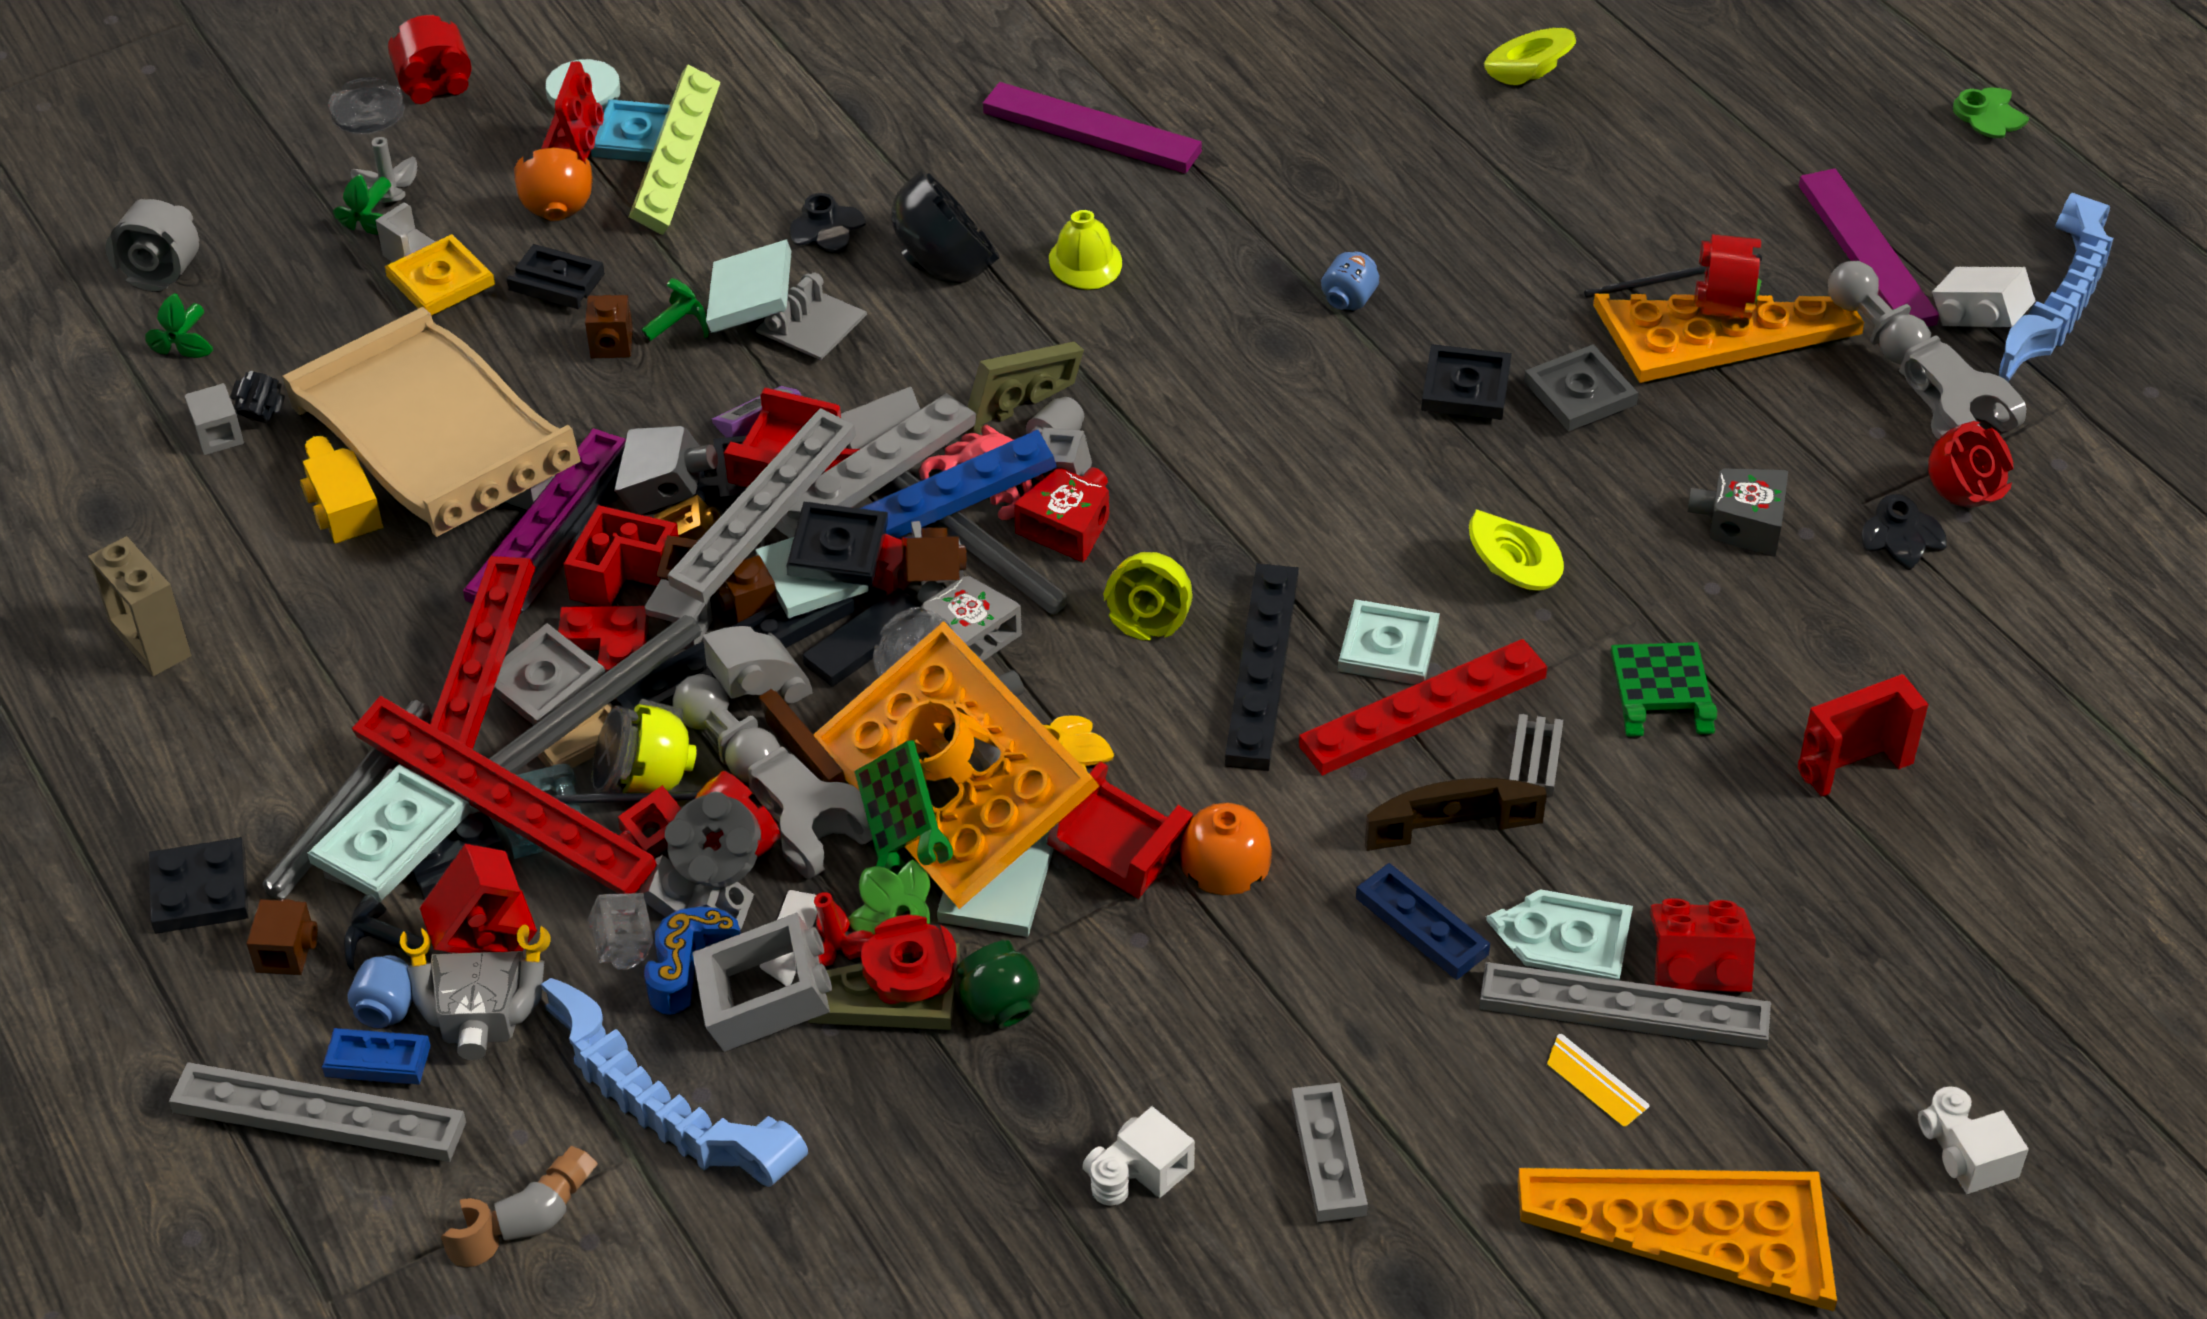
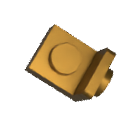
M698 495L654 515L657 519L677 523L679 537L693 540L701 539L721 517L715 507L709 508Z

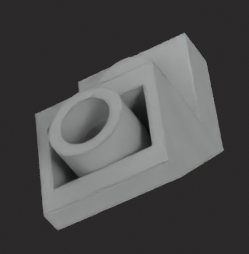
M661 855L655 859L658 865L643 882L638 897L664 917L671 915L679 909L700 906L718 908L727 911L738 920L740 930L742 929L754 896L751 891L739 882L719 888L700 886L683 877L665 856Z

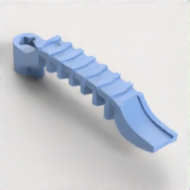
M2075 193L2069 195L2055 228L2072 235L2076 253L2069 266L2067 275L2055 293L2052 292L2044 304L2037 301L2029 314L2022 316L2011 327L1999 369V376L2009 382L2024 361L2037 356L2051 355L2057 345L2062 346L2066 334H2070L2073 330L2075 320L2078 321L2081 317L2083 307L2087 306L2090 295L2095 291L2097 281L2101 278L2112 246L2113 238L2107 236L2103 229L2109 214L2110 205Z
M553 978L541 984L542 989L547 993L549 1001L545 1005L546 1010L571 1032L569 1040L574 1048V1064L582 1069L585 1080L588 1083L593 1081L597 1084L606 1099L611 1096L616 1100L620 1110L625 1114L630 1112L637 1117L639 1125L644 1129L649 1126L656 1131L663 1143L670 1141L677 1146L682 1156L685 1157L689 1154L695 1158L699 1167L704 1171L710 1166H740L764 1186L771 1187L808 1155V1149L802 1137L792 1126L784 1121L777 1122L768 1116L757 1126L729 1123L722 1118L712 1126L707 1113L700 1107L692 1112L689 1104L680 1094L671 1100L666 1087L659 1080L652 1084L648 1073L641 1066H637L636 1060L628 1051L627 1043L621 1033L615 1029L606 1035L605 1029L602 1026L603 1016L601 1008L593 999L580 990Z

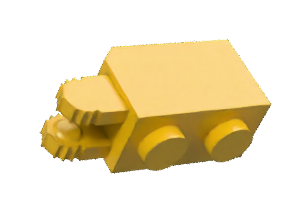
M313 436V438L306 441L305 450L309 459L304 460L303 465L307 478L301 479L300 483L308 504L316 503L313 506V512L320 530L328 528L336 544L383 528L377 498L354 451L344 448L334 451L327 437L324 438L323 436Z

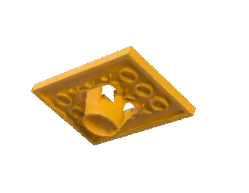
M944 621L813 734L841 767L846 781L858 790L859 787L854 771L902 743L911 740L915 742L917 753L927 752L931 756L925 758L924 761L919 759L925 782L926 780L937 781L949 777L954 780L959 787L956 797L942 808H935L932 805L938 828L952 846V858L945 863H939L937 854L934 851L936 861L930 865H923L920 863L917 855L919 839L905 846V848L959 909L1099 787L1094 778ZM954 722V734L949 743L944 737V732ZM974 737L997 747L1001 752L999 759L982 772L976 771L968 762L974 749Z

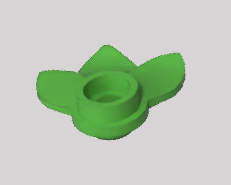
M1967 89L1960 93L1953 104V112L1956 116L1970 123L1972 128L1978 133L1990 138H2004L2006 132L2016 131L2025 126L2029 121L2028 116L2008 105L2012 91L2006 89Z
M911 860L900 870L898 875L881 866H873L863 870L859 881V890L865 904L848 917L851 928L855 932L864 930L875 935L874 928L880 923L893 917L902 916L907 910H910V915L926 917L927 924H930V912L925 903L930 889V880L925 869L916 861Z

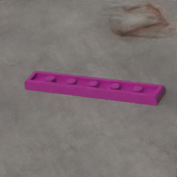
M1002 82L996 85L983 102L984 114L1182 173L1188 172L1202 152V141Z
M1836 168L1800 176L1799 188L1850 261H1861L1873 268L1879 278L1878 295L1892 310L1908 304L1911 307L1910 315L1923 320L1927 327L1937 325L1939 313Z
M593 428L577 448L581 462L555 475L491 556L530 558L532 561L623 446L626 439ZM488 560L464 588L465 601L474 603Z

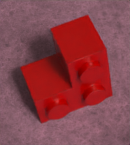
M598 505L564 562L570 600L596 606H611L626 579L657 586L661 579L656 575L667 535L679 537L677 523Z
M465 844L419 908L434 950L452 953L523 951L524 948L517 941L519 928L524 924L529 926L528 943L537 932L506 851Z

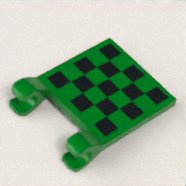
M1698 642L1611 645L1610 652L1623 708L1626 736H1644L1643 722L1646 721V710L1694 708L1697 734L1715 733L1714 720L1717 718V708L1711 699Z
M914 740L902 743L854 771L878 856L876 866L889 869L898 875L906 863L896 851L918 839L917 855L921 864L930 865L936 861L934 851L937 854L939 863H945L952 858V846L937 825Z

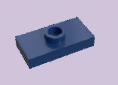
M334 1028L322 1066L324 1076L420 1085L431 1046L428 1035Z

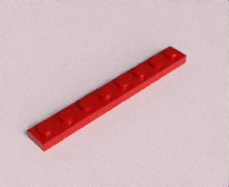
M381 695L352 727L356 737L427 780L463 798L472 807L630 900L658 865L653 855Z

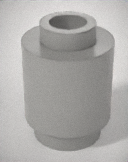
M1070 397L1053 399L1028 421L1026 433L1029 434L1039 430L1042 435L1044 428L1080 430L1084 421L1083 409L1078 402Z

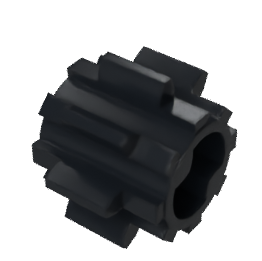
M249 371V373H245L241 381H235L230 398L236 400L234 409L238 415L252 421L266 423L270 421L274 413L280 414L285 395L280 394L282 384L279 383V380L264 373Z

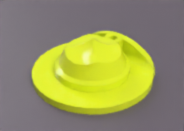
M1550 28L1519 36L1492 51L1486 58L1484 67L1491 77L1509 85H1519L1530 79H1540L1557 66V60L1574 47L1576 43L1575 34L1572 30L1566 28Z
M1476 509L1469 523V535L1476 552L1491 572L1516 586L1529 590H1545L1556 584L1563 574L1564 563L1560 549L1550 534Z

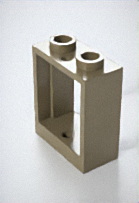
M127 536L88 556L110 627L152 676L192 656L170 583Z

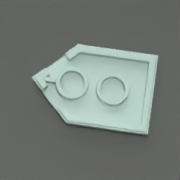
M1540 889L1526 896L1524 902L1506 911L1505 909H1500L1488 915L1486 921L1525 966L1620 980L1633 906Z

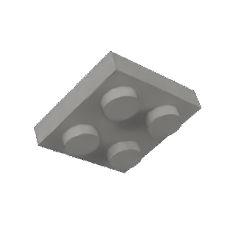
M546 623L505 656L492 693L531 724L535 725L606 672L601 664Z

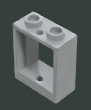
M798 913L692 952L705 1027L724 1052L830 1012L826 993L832 991V985L824 965L820 964L818 955L824 953L823 943L815 927L808 929ZM794 952L799 982L734 1006L729 976Z

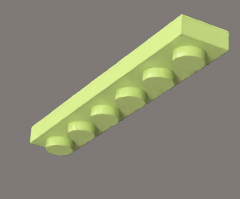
M689 64L681 74L629 214L631 219L661 235L665 233L670 225L720 85L718 80Z

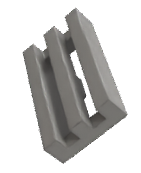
M1519 714L1509 780L1519 781L1525 734H1534L1527 783L1545 787L1547 796L1553 797L1564 720L1555 719L1554 724H1546V717L1537 716L1536 722L1527 721L1528 715ZM1543 736L1552 737L1546 784L1537 783Z

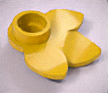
M1062 716L1056 718L1051 725H1043L1086 771V766L1098 764L1100 761L1105 763L1111 761L1114 757L1113 750L1108 742L1098 734L1091 733L1093 723L1084 717Z

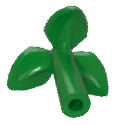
M361 174L355 176L347 184L343 193V200L349 208L344 206L336 207L333 210L335 218L341 225L350 230H354L357 221H360L362 228L367 233L378 235L375 220L383 215L372 213L371 211L391 188L390 181L385 177H379L368 190Z
M671 278L666 286L673 289L669 298V303L672 305L641 328V331L649 341H652L683 316L692 314L701 324L704 338H707L709 326L706 322V310L697 301L695 294L686 284Z
M178 294L170 295L162 303L157 316V320L166 331L159 329L149 330L145 335L147 345L159 354H168L172 343H175L177 350L182 356L201 358L213 352V347L202 336L196 333H187L204 315L203 307L193 303L185 310Z

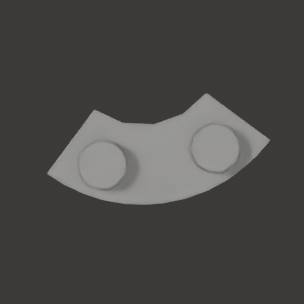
M737 626L719 629L703 635L706 664L731 699L746 694L762 695L773 689V691L776 690L788 705L813 694L811 684L805 673L780 640L770 632L766 635L754 632L748 626Z

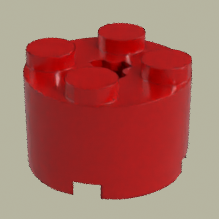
M423 15L412 18L399 26L400 32L394 39L391 36L388 42V53L401 89L411 97L414 103L424 104L429 102L434 96L447 93L458 95L467 90L469 87L468 79L472 69L471 62L460 31L453 22L450 21L449 24L441 21L440 16Z
M1711 234L1710 241H1701L1699 265L1706 268L1704 281H1696L1694 304H1696V307H1702L1701 313L1703 315L1751 319L1752 312L1745 310L1746 303H1755L1760 258L1752 255L1753 247L1761 248V239Z

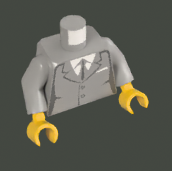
M524 924L519 928L517 941L526 950V959H524L522 951L432 954L431 962L427 963L425 954L431 947V940L427 932L421 928L424 938L422 946L418 949H410L407 946L406 932L403 931L400 936V944L404 952L411 956L412 965L408 966L413 1002L430 1026L440 1027L444 1042L449 1044L458 1043L457 1053L460 1057L467 1060L481 1059L486 1055L487 1042H506L511 1039L516 1024L522 1023L541 1001L544 961L540 960V953L545 951L551 942L550 934L544 927H540V939L534 945H529L528 943L529 926Z

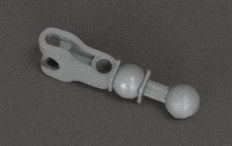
M1848 261L1841 263L1830 274L1828 294L1835 305L1846 311L1861 310L1875 325L1870 342L1873 345L1879 343V347L1886 359L1901 365L1899 372L1905 375L1910 386L1932 409L1931 429L1937 439L1950 429L1964 423L1976 421L1975 419L1985 420L2001 432L2010 431L2024 423L2026 404L2016 390L2000 376L1974 370L1949 345L1942 343L1937 335L1931 337V332L1925 322L1909 314L1911 307L1908 304L1892 310L1878 295L1879 278L1872 267L1861 261Z
M697 674L685 678L676 687L673 697V709L677 717L690 728H708L718 738L720 761L728 766L733 776L749 783L751 792L780 823L783 857L802 876L810 879L825 870L823 866V845L819 841L822 837L832 833L845 834L859 844H866L873 839L860 791L850 784L819 780L794 755L789 754L784 747H780L773 734L765 729L758 728V722L754 716H748L739 722L727 710L729 696L717 679L710 675Z

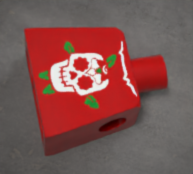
M1094 467L1087 469L1082 476L1063 468L1055 469L1014 503L1015 534L1084 563L1109 518V490L1106 488L1108 483L1106 475Z

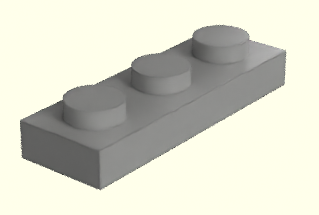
M1340 1083L1292 1088L1291 1101L1317 1222L1367 1216V1199Z

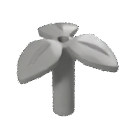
M384 137L374 138L372 140V148L378 174L368 170L352 169L350 172L353 179L361 174L368 190L379 177H385L390 181L391 188L380 202L389 203L402 200L405 197V192L399 189V187L409 186L413 182L417 172L416 158L410 157L392 168L387 139Z

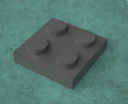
M1594 344L1525 370L1524 383L1568 432L1637 405L1638 392Z

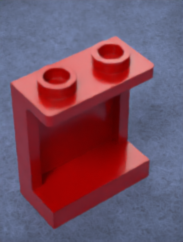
M764 388L760 394L761 413L742 444L730 442L724 452L728 483L748 487L820 408L841 418L840 406L826 401Z
M1901 674L1810 708L1801 755L1798 760V769L1802 779L1806 783L1811 784L1822 797L1830 794L1837 768L1882 751L1886 753L1898 769L1914 764L1928 703L1906 676Z
M1100 761L1089 773L1099 787L1049 830L1047 845L1139 899L1180 850L1185 827L1193 818L1194 813L1177 805L1168 817L1164 816L1106 781L1108 765Z

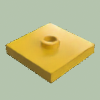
M452 234L385 266L387 278L418 309L424 307L431 313V316L495 285L493 274Z

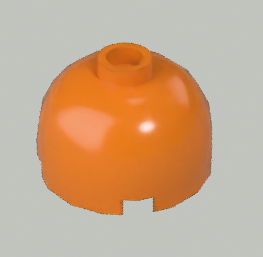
M561 148L539 149L533 151L532 159L523 162V157L519 159L514 168L519 200L531 213L550 221H560L584 208L592 191L590 161L585 158L584 163L577 159V152Z
M1228 802L1212 804L1201 809L1185 827L1180 845L1182 871L1187 878L1189 873L1193 879L1198 881V887L1206 892L1219 895L1244 893L1250 890L1251 883L1257 881L1261 876L1262 881L1268 875L1271 865L1272 848L1268 829L1255 812L1243 805Z

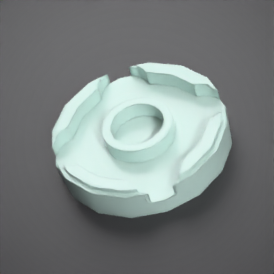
M592 59L574 60L580 61L585 73L590 75L592 92L596 102L601 104L604 111L608 100H613L614 98L617 100L620 96L619 75L612 66L605 62ZM571 62L562 64L554 69L546 79L547 99L553 108H555V101Z

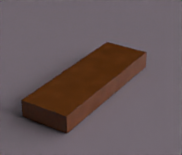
M770 689L760 695L759 699L767 724L791 753L819 780L846 783L841 767L776 690Z

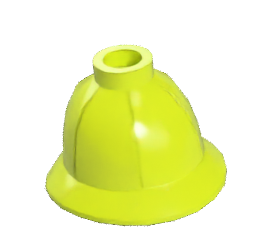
M1080 210L1071 215V220L1060 231L1057 244L1051 249L1049 254V265L1055 276L1062 282L1078 289L1091 290L1107 286L1118 277L1122 269V257L1120 251L1111 242L1106 227L1094 218V214L1091 211Z

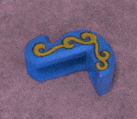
M700 906L679 909L661 921L655 931V948L658 963L648 961L644 971L649 1003L656 1011L663 1014H676L691 1005L695 974L692 952L741 934L738 920L727 911L714 907Z

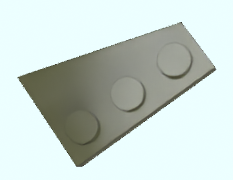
M1069 342L980 361L968 403V408L976 413L975 426L965 433L979 434L983 424L995 418L1002 422L1012 417L1013 409L1029 400L1036 404L1073 385L1084 350L1076 342Z
M955 943L958 966L960 959V946L959 943ZM912 953L903 954V961L901 962L910 964L918 961L920 958H914ZM862 963L826 970L832 985V991L826 993L830 1012L808 1020L809 1023L951 1030L958 973L955 971L952 977V986L946 993L934 995L921 1001L887 1004L879 999L877 991L871 988L865 980Z

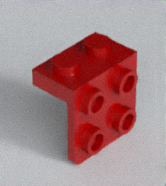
M574 61L570 63L555 101L556 112L541 149L561 148L577 152V159L585 163V158L588 159L590 151L595 146V137L598 129L604 122V112L601 104L596 102L592 92L590 75L585 73L580 61Z
M1676 898L1665 899L1662 901V904L1651 905L1650 917L1657 935L1656 986L1684 990L1752 992L1756 937L1744 908L1728 900H1713L1709 902V905H1690V902Z

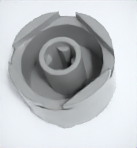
M154 199L137 200L107 238L106 255L109 263L115 271L120 268L128 276L126 281L137 288L147 291H162L168 288L170 284L179 279L199 249V236L192 223V214L183 206H173L164 201Z

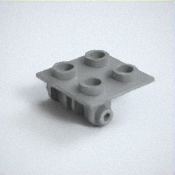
M813 272L805 274L797 287H792L788 290L786 310L767 316L764 322L756 328V332L822 360L867 315V312L824 294L822 291L823 278L818 273Z

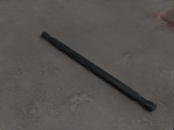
M1755 254L1756 257L1760 258V261H1762L1761 254ZM1698 266L1611 284L1599 289H1587L1584 291V294L1588 298L1595 296V294H1607L1705 273L1706 267Z
M699 791L668 793L675 801L695 799ZM650 793L554 795L552 797L564 804L639 802Z

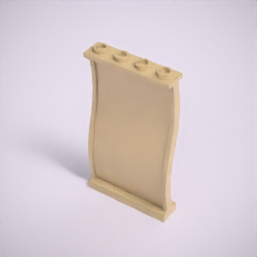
M424 307L282 376L292 408L299 415L309 412L325 424L350 450L354 451L356 457L397 501L413 514L429 523L432 533L436 537L581 462L573 429L569 425L559 429L533 411L464 341L450 331L435 324L431 313Z

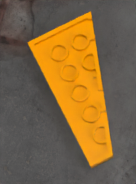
M1595 294L1593 304L1639 383L1860 335L1864 326V321L1857 311L1844 310L1835 305L1830 296H1799L1795 302H1773L1772 296H1757L1754 304L1746 303L1745 310L1752 312L1751 319L1703 315L1701 313L1702 307H1696V304H1694V295H1672L1669 300H1647L1646 294H1631L1630 300H1609V294Z
M1519 1168L1517 1180L1521 1222L1829 1311H1835L1837 1296L1819 1172Z

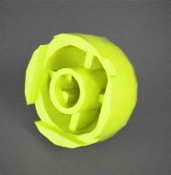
M1140 552L1126 558L1112 572L1103 595L1104 602L1107 599V606L1111 611L1109 617L1114 625L1126 635L1139 640H1151L1150 635L1157 637L1165 635L1164 638L1171 636L1183 624L1192 602V587L1185 570L1174 559L1157 552Z
M639 704L635 707L629 723L638 724L636 731H633L631 736H626L624 741L620 778L621 784L627 785L622 791L623 793H652L662 785L667 791H670L679 784L684 771L691 772L693 770L696 759V745L689 744L688 731L681 719L676 715L658 707Z

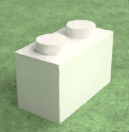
M1955 267L1932 291L1942 326L2013 327L2035 303L2025 267Z

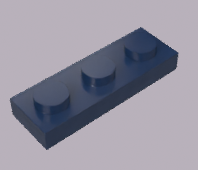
M1391 863L1385 865L1357 886L1356 899L1455 980H1458L1489 955L1490 943Z

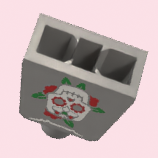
M963 576L960 580L955 581L946 588L937 581H927L919 590L918 599L923 603L921 614L935 615L944 620L982 661L1022 635L1021 605L970 576Z

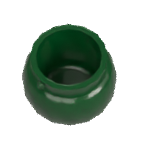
M1001 940L984 946L958 964L956 971L962 980L959 987L961 1000L969 1014L978 1022L984 1024L997 1023L999 1028L1003 1029L1023 1021L1032 1014L1033 1008L1031 1004L1038 997L1040 979L1031 961L1024 954L1016 952L1009 940Z

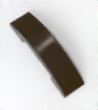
M1466 778L1422 786L1384 802L1367 814L1365 847L1367 851L1409 845L1412 839V829L1495 817L1499 830L1542 824L1547 793L1545 787L1500 778Z

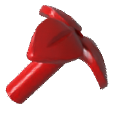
M822 892L816 895L814 898L817 910L816 929L819 935L825 939L822 942L824 953L818 955L820 964H823L824 967L832 965L836 959V951L839 950L849 960L861 957V949L865 940L868 943L874 934L869 931L860 930L845 935L850 925L845 912L833 901L831 894Z

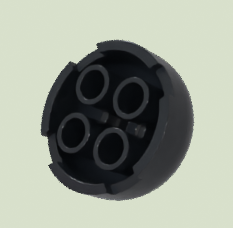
M921 169L896 194L891 209L892 225L897 237L905 247L901 250L902 255L915 269L921 265L937 279L945 282L959 283L978 277L1000 258L996 248L984 231H977L978 227L967 215L964 207L930 173L926 174Z

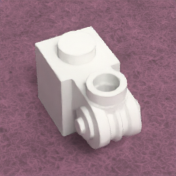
M1943 1087L1933 1096L1931 1106L1919 1111L1918 1121L1923 1134L1928 1139L1936 1138L1943 1148L1942 1159L1948 1174L1953 1178H1957L1966 1194L2020 1177L2028 1153V1147L2004 1110L1971 1120L1968 1118L1971 1107L1970 1096L1960 1088Z
M1151 1106L1140 1117L1129 1119L1121 1127L1117 1135V1141L1108 1149H1104L1102 1146L1093 1149L1084 1160L1082 1168L1091 1177L1093 1196L1104 1205L1113 1206L1124 1202L1129 1193V1179L1136 1178L1156 1196L1161 1198L1194 1169L1195 1140Z

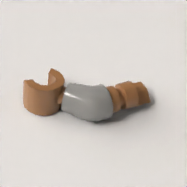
M570 1146L564 1155L558 1156L546 1171L547 1175L542 1176L538 1182L529 1183L523 1191L494 1203V1211H490L488 1205L481 1200L471 1198L460 1200L461 1209L468 1228L459 1230L450 1228L441 1236L447 1256L457 1266H477L486 1262L495 1254L499 1247L498 1235H502L504 1241L542 1235L547 1232L567 1212L566 1203L570 1200L571 1194L578 1190L598 1163L586 1151Z

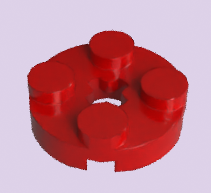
M919 915L897 916L880 923L874 928L875 935L869 939L868 943L865 940L861 949L863 975L869 986L877 991L879 999L884 1003L897 1004L899 1002L921 1001L934 995L946 993L951 988L952 977L957 968L956 944L952 934L941 924L939 929L934 925L927 924L926 917ZM905 953H912L914 958H920L918 961L910 964L901 962Z

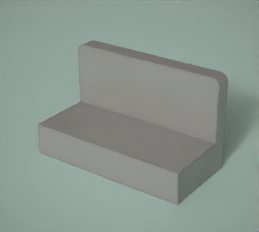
M912 387L896 391L841 413L842 419L855 425L856 436L848 444L849 449L865 447L920 411Z

